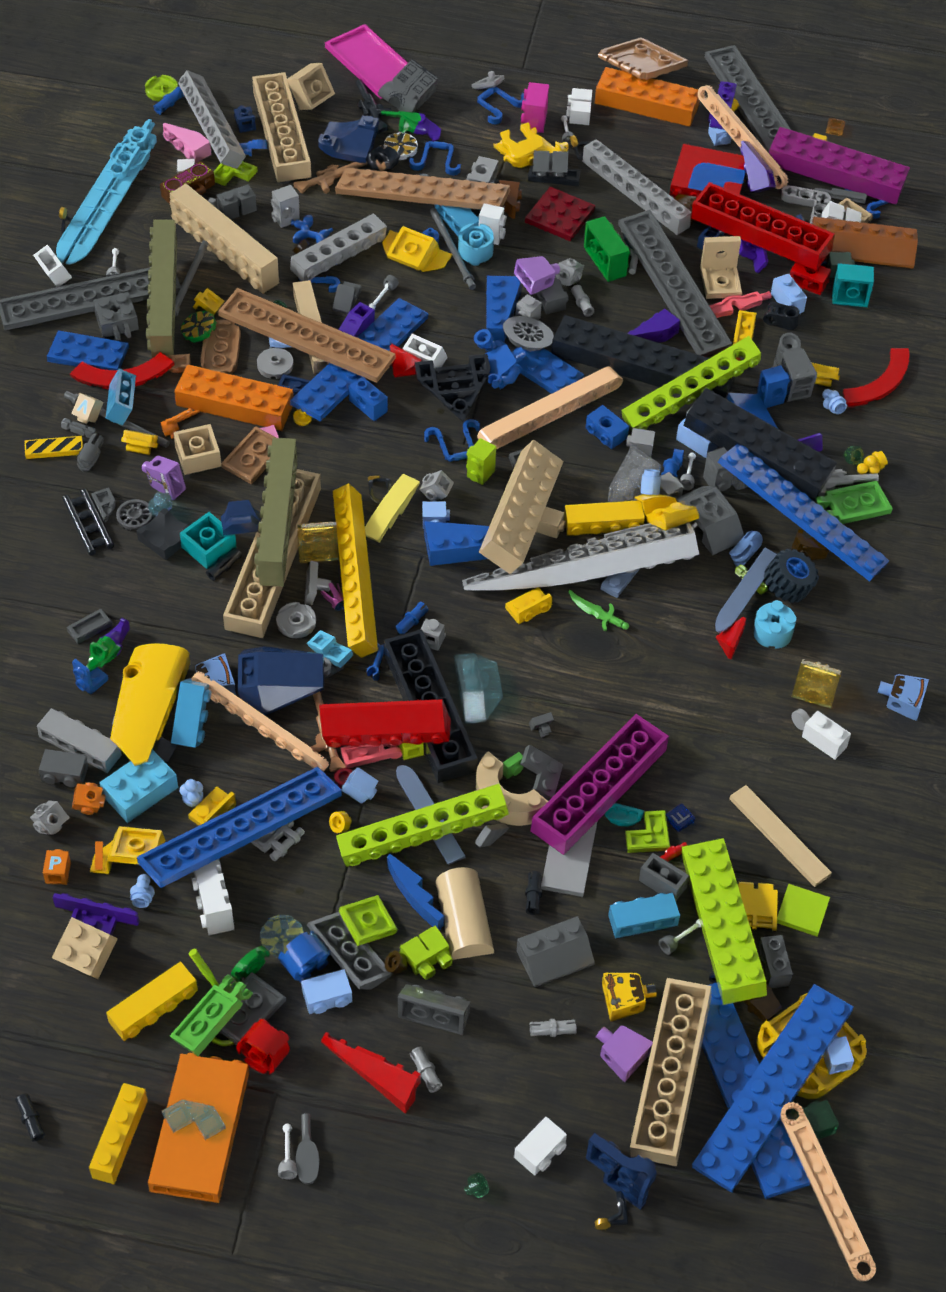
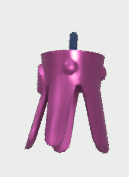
M329 583L334 599L325 591H321V594L332 604L336 611L344 610L343 594L339 584L337 583L338 592L334 585Z

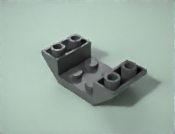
M702 486L676 498L677 502L683 505L697 507L699 519L694 521L704 532L702 543L712 555L735 546L744 537L738 514L717 487Z

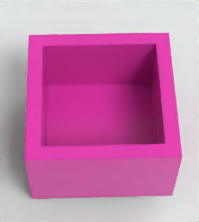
M529 82L528 89L524 91V99L526 100L522 101L524 113L521 116V123L529 122L531 129L536 127L537 132L541 133L544 132L548 109L549 84Z

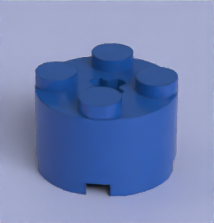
M310 931V935L304 932L293 939L286 946L288 951L285 954L281 951L278 956L279 961L294 980H298L301 983V981L309 979L310 973L315 969L319 971L327 966L329 963L327 958L330 951L313 931Z

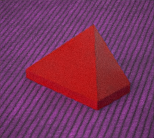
M391 344L390 352L395 353V360L391 364L394 377L416 375L415 362H421L422 359Z
M742 617L727 630L716 636L717 641L729 659H732L743 634L747 619L745 617Z

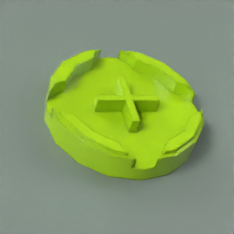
M161 75L158 78L154 76L146 82L145 92L150 99L160 102L163 96L171 93L178 87L176 79L171 76Z

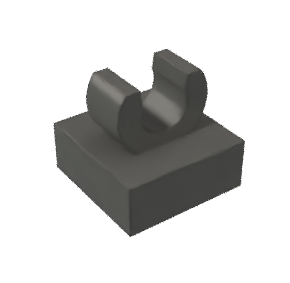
M549 712L532 718L529 722L531 731L538 729L541 737L549 735L551 733L549 725L554 720L552 713Z

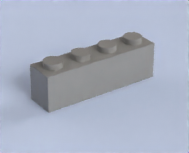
M51 708L37 725L38 734L41 739L66 752L86 755L89 764L106 773L110 771L122 755L121 749L110 738L102 735L97 729L88 728L79 720L69 718L62 711L58 712Z

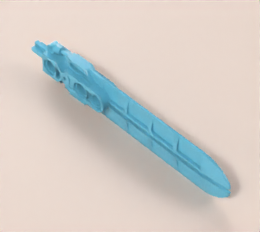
M148 119L142 128L134 126L133 129H129L128 133L123 137V141L118 143L112 151L110 160L57 244L56 254L61 263L66 260L69 254L70 256L66 264L70 265L82 260L90 253L139 171L143 170L149 160L151 149L157 143L156 135L151 134L155 126L151 119Z

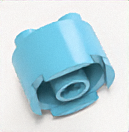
M474 223L461 228L458 242V252L461 258L470 262L473 266H478L480 263L489 260L493 256L494 247L492 229L484 224L474 226Z
M778 600L760 607L756 614L753 629L756 641L764 647L775 646V648H782L788 645L796 624L794 612Z

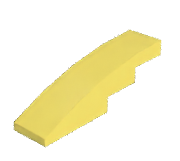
M402 474L366 524V537L379 543L381 542L387 529H391L398 515L403 514L420 481Z

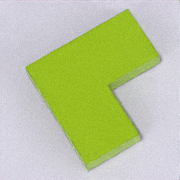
M242 161L238 169L220 164L214 170L215 182L225 186L233 176L249 182L256 174L257 167Z
M665 810L644 811L645 830L625 832L627 853L666 851L670 848Z

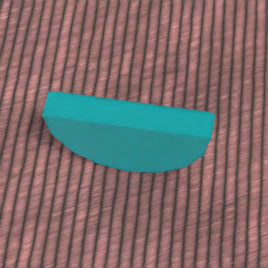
M614 803L605 813V816L611 823L627 827L639 822L644 815V810Z

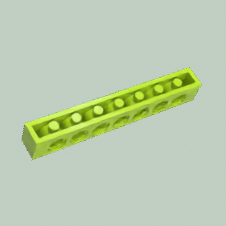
M747 336L622 409V418L629 425L631 431H633V428L646 430L649 425L661 422L665 416L670 413H676L685 404H692L705 388L712 391L714 387L724 385L733 376L738 377L745 369L758 365L761 361V352L750 336ZM743 357L744 360L738 361L736 358ZM727 366L728 369L722 370L720 367ZM706 375H710V376H712L713 378H711V379H705L704 377H705ZM691 384H694V385H696L697 387L694 388V389H691V388H689L688 386L691 385ZM674 394L681 395L679 398L672 397ZM658 403L665 404L664 407H657L656 405ZM643 412L649 413V415L646 417H643L640 414Z
M495 784L336 835L345 866H356L363 861L378 859L382 855L391 852L397 853L410 846H419L423 842L432 839L437 840L447 834L459 833L472 826L477 827L491 820H500L504 816L509 815L500 784ZM427 825L425 828L420 829L421 826Z

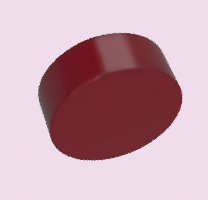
M341 768L334 775L335 784L340 789H342L349 774L353 772L349 768Z

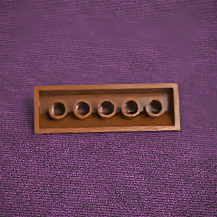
M813 217L811 224L835 233L833 247L830 252H851V258L855 262L914 268L918 243L917 229Z

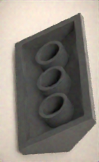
M339 912L308 922L307 927L318 936L330 951V955L342 969H345L346 974L358 989L372 990L393 974L386 970L385 964L368 943L357 946Z

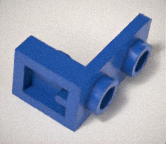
M77 659L72 661L73 673L76 678L75 683L80 690H85L92 695L109 680L108 675L98 667L90 672Z

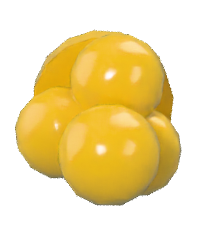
M882 451L873 452L872 455L864 459L863 463L857 466V472L859 474H866L869 471L870 474H878L888 464L886 456Z

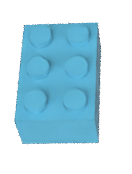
M153 749L148 762L134 766L130 761L99 782L100 787H103L102 794L105 795L107 802L127 823L178 788L176 773Z

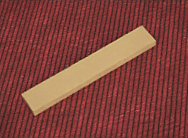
M747 785L730 795V800L814 887L831 876L832 872Z

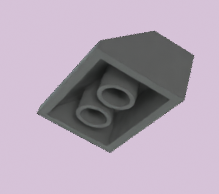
M578 916L517 939L516 951L534 988L595 965L587 933Z
M406 984L398 996V1018L463 1035L470 1013L471 1002L463 997H452L445 995L441 991H430L419 985L411 986Z

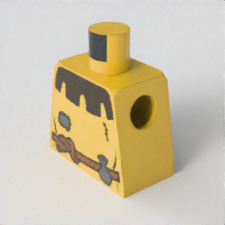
M603 973L602 986L610 1021L644 1011L645 998L656 997L655 985H642L638 973Z

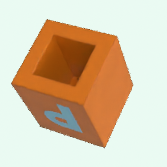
M61 849L47 850L43 868L46 884L67 885L71 865L68 851Z

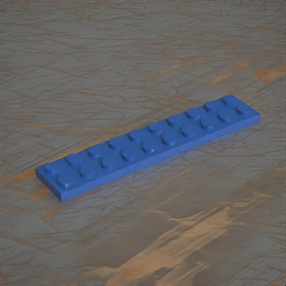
M398 298L357 338L390 351V345L393 344L399 347L428 319V313ZM329 363L290 400V405L321 421L349 394V385L362 376Z
M737 444L720 457L718 461L720 465L869 582L888 564L889 560L882 553L875 550L867 541L862 540L850 528L839 522L836 517L825 511L821 505L816 504L805 493L798 490L790 481L780 476L776 470L766 465L762 459L749 452L745 446Z
M316 767L137 856L138 864L162 888L341 797L342 790L319 767Z
M713 983L708 985L711 986L712 998L702 1048L729 1110L758 1068L759 1063L734 1004L723 1005L718 985ZM780 1120L751 1163L765 1199L809 1186L810 1183L782 1120Z
M816 984L812 986L692 1163L693 1169L731 1193L733 1192L781 1120V1109L785 1104L793 1102L852 1013V1005Z

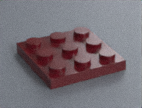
M549 187L525 217V223L571 242L595 211V205Z

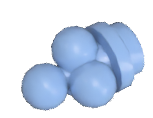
M826 389L823 391L822 396L825 399L823 401L824 408L829 409L835 414H841L846 410V400L836 390Z
M189 779L180 787L179 791L186 805L196 807L203 800V785L201 782Z
M147 874L139 875L136 885L130 889L132 904L138 908L147 907L155 894L154 888L149 886L150 877Z

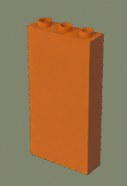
M193 1053L180 1054L148 1180L150 1192L219 1203L248 1082V1064L240 1060L225 1061L215 1056L206 1058L196 1056Z

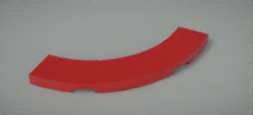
M891 348L889 366L875 381L861 387L843 389L842 394L846 400L847 407L865 405L870 401L880 400L894 391L903 380L907 371L909 348Z
M160 352L146 363L130 369H124V371L136 375V387L145 384L146 381L160 377L175 364L173 360ZM82 361L70 375L83 384L109 389V385L118 370L99 369Z

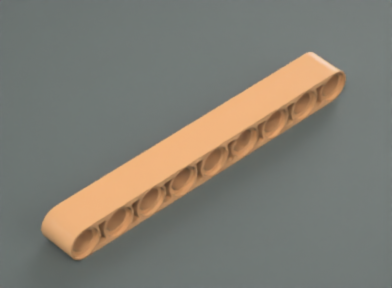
M610 366L605 367L482 428L477 438L478 440L480 438L495 445L496 449L618 389L623 382V378Z

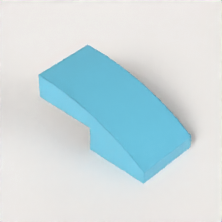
M321 630L307 643L316 653H322L324 658L329 659L333 665L339 668L353 656L351 649L338 644L334 636Z

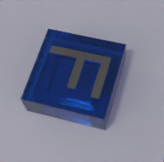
M682 803L666 814V819L678 832L695 822L694 815Z

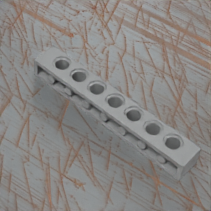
M186 70L178 82L220 163L238 169L246 157L203 76Z
M595 139L584 146L583 163L645 211L651 210L654 217L668 229L679 235L690 227L691 211L600 141Z

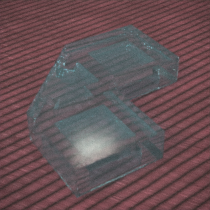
M182 1099L162 1110V1115L173 1133L192 1122H195L205 1140L226 1129L214 1106Z

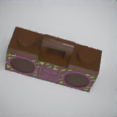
M200 161L161 183V197L170 204V193L184 184L189 185L198 194L202 195L208 188L215 185L214 172Z

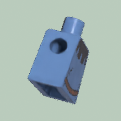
M225 654L195 665V672L204 673L211 681H216L236 695L235 683Z
M897 674L893 685L881 681L878 693L889 696L887 708L917 720L929 679Z

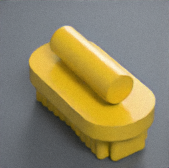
M812 363L817 372L815 384L831 387V379L839 380V368Z
M124 430L123 437L121 438L122 442L127 443L126 451L150 455V447H158V436L153 434Z

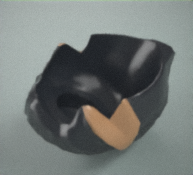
M381 145L367 156L369 165L377 171L391 170L399 163L400 154L394 148L389 146L383 148Z

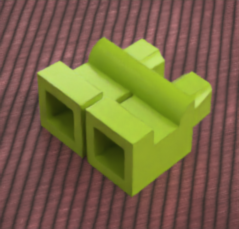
M436 925L419 934V938L416 936L400 946V952L405 954L414 974H420L425 980L434 976L435 969L432 965L437 962L442 969L452 965L453 959L449 953V945Z

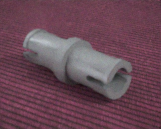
M580 285L573 286L571 292L576 299L577 306L582 309L584 316L593 315L594 308L590 304L588 295L584 293Z
M550 1019V1021L530 1022V1036L550 1035L551 1037H556V1035L576 1034L575 1019L566 1021Z
M422 1047L413 1049L410 1052V1056L417 1067V1072L421 1073V1077L425 1081L429 1092L438 1091L442 1087V1083L436 1075L434 1064L428 1060Z

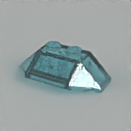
M476 653L454 655V662L465 724L484 722L503 698L497 662Z

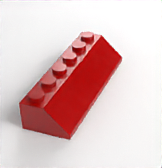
M443 699L319 704L322 737L326 745L333 748L348 745L359 747L361 745H401L402 743L419 745L428 742L434 744L449 742L451 719Z

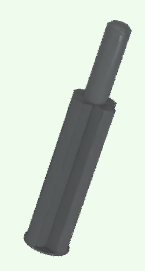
M832 188V190L814 189L830 194L833 199L844 200L848 198L853 202L865 204L867 194L836 188Z

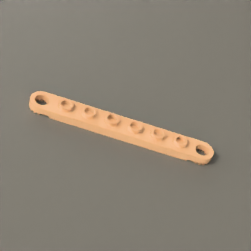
M708 85L700 87L698 90L699 100L737 145L741 147V141L750 142L773 170L776 189L787 186L788 178L785 175L786 173L780 169L777 162L724 100L714 92L712 87ZM705 91L708 93V98L704 96ZM777 176L781 178V184L778 183L779 181H777Z
M198 671L192 677V681L209 684V690H211L210 699L224 705L229 713L238 715L245 724L257 728L262 736L270 737L278 747L290 751L297 760H303L313 768L319 767L323 772L329 766L328 761L323 759L324 757H321V754L313 752L311 747L216 681H211L204 673L202 674V672Z
M789 1102L781 1109L782 1123L853 1276L859 1281H869L876 1273V1265L804 1110L798 1103ZM795 1109L799 1114L798 1119L790 1121L786 1117V1111ZM858 1263H867L870 1266V1273L868 1275L859 1274L857 1270Z

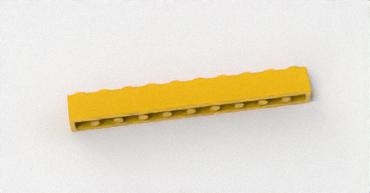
M348 483L333 490L348 647L360 658H363L378 651L362 496Z

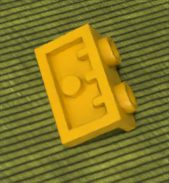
M537 587L506 603L505 609L519 625L524 621L531 620L540 613L547 612L552 605V596L550 594L545 595Z
M216 786L188 814L189 819L200 826L234 809L236 806L235 794L233 792L227 794Z

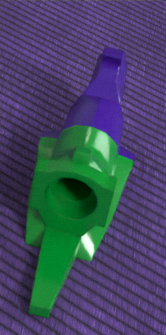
M381 111L382 115L400 118L399 132L401 133L409 131L417 135H427L432 139V142L440 139L441 128L422 113Z
M121 618L115 628L99 638L97 643L92 642L90 644L89 653L91 654L88 660L89 663L86 665L90 672L98 666L102 668L120 654L123 648L121 642L130 630L128 620Z

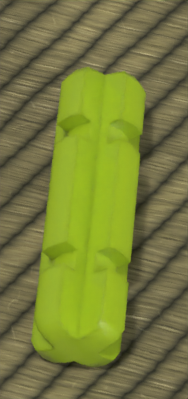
M740 564L735 569V574L743 578L748 572L743 564ZM762 582L756 591L759 594H764L768 590V586Z

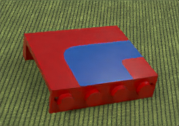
M683 144L671 182L670 196L675 198L680 194L697 198L709 182L740 194L745 174H747L744 170V156Z

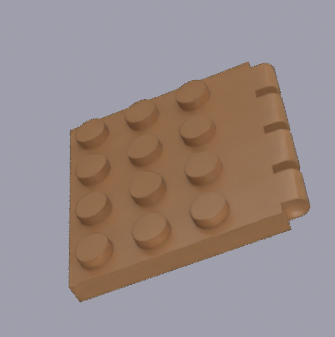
M637 38L600 50L598 53V58L640 79L656 78L659 75L680 70L688 65L687 59L644 38Z

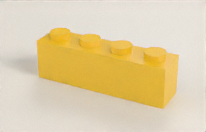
M642 501L565 505L564 511L567 535L610 533L644 525L645 520Z
M180 961L107 1011L108 1022L123 1041L133 1038L139 1034L141 1029L147 1025L154 1024L164 1013L173 1011L180 1002L193 997L196 991H198L196 979Z
M123 1083L89 1166L93 1179L115 1184L148 1101L145 1089Z

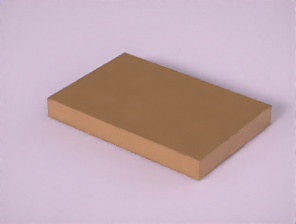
M255 426L221 463V467L252 485L266 469V461L270 458L268 457V446H272V439L276 437Z

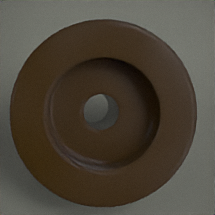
M304 238L292 251L297 254L307 249L308 241Z
M398 951L390 952L385 960L386 970L393 974H400L403 970L405 971L408 968L405 954Z

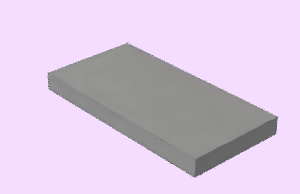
M597 822L565 855L549 845L541 883L542 890L583 897Z

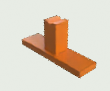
M95 842V870H103V842Z

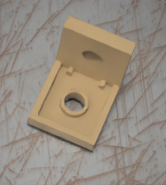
M740 236L707 237L704 239L700 270L706 299L726 298L732 295L742 296L737 270L741 245Z

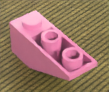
M167 123L163 124L164 138L171 142L177 150H180L187 159H195L196 164L211 155L209 140L199 132Z

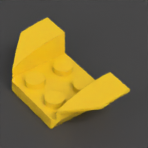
M402 226L398 233L390 230L382 242L388 259L416 270H421L422 272L444 268L452 256L451 253L440 250L438 242L434 238Z
M661 494L635 496V499L642 501L647 522L663 530H669L699 519L697 507L683 505L677 502L674 497Z
M119 826L113 841L103 848V870H95L94 854L90 872L109 874L112 862L138 864L137 856L165 843L162 831Z

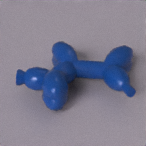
M306 215L303 221H294L293 219L291 221V226L294 225V227L301 229L293 236L295 244L308 237L316 239V243L327 238L330 232L333 231V228L321 230L319 233L310 231V227L313 225L312 215Z

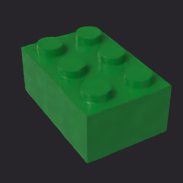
M605 216L586 222L584 249L607 282L627 276L630 249L624 244L620 234H617L614 230L612 223Z

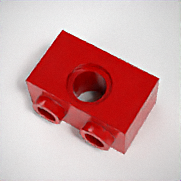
M795 262L790 270V276L800 288L821 295L831 274V269L821 265L817 270H814Z

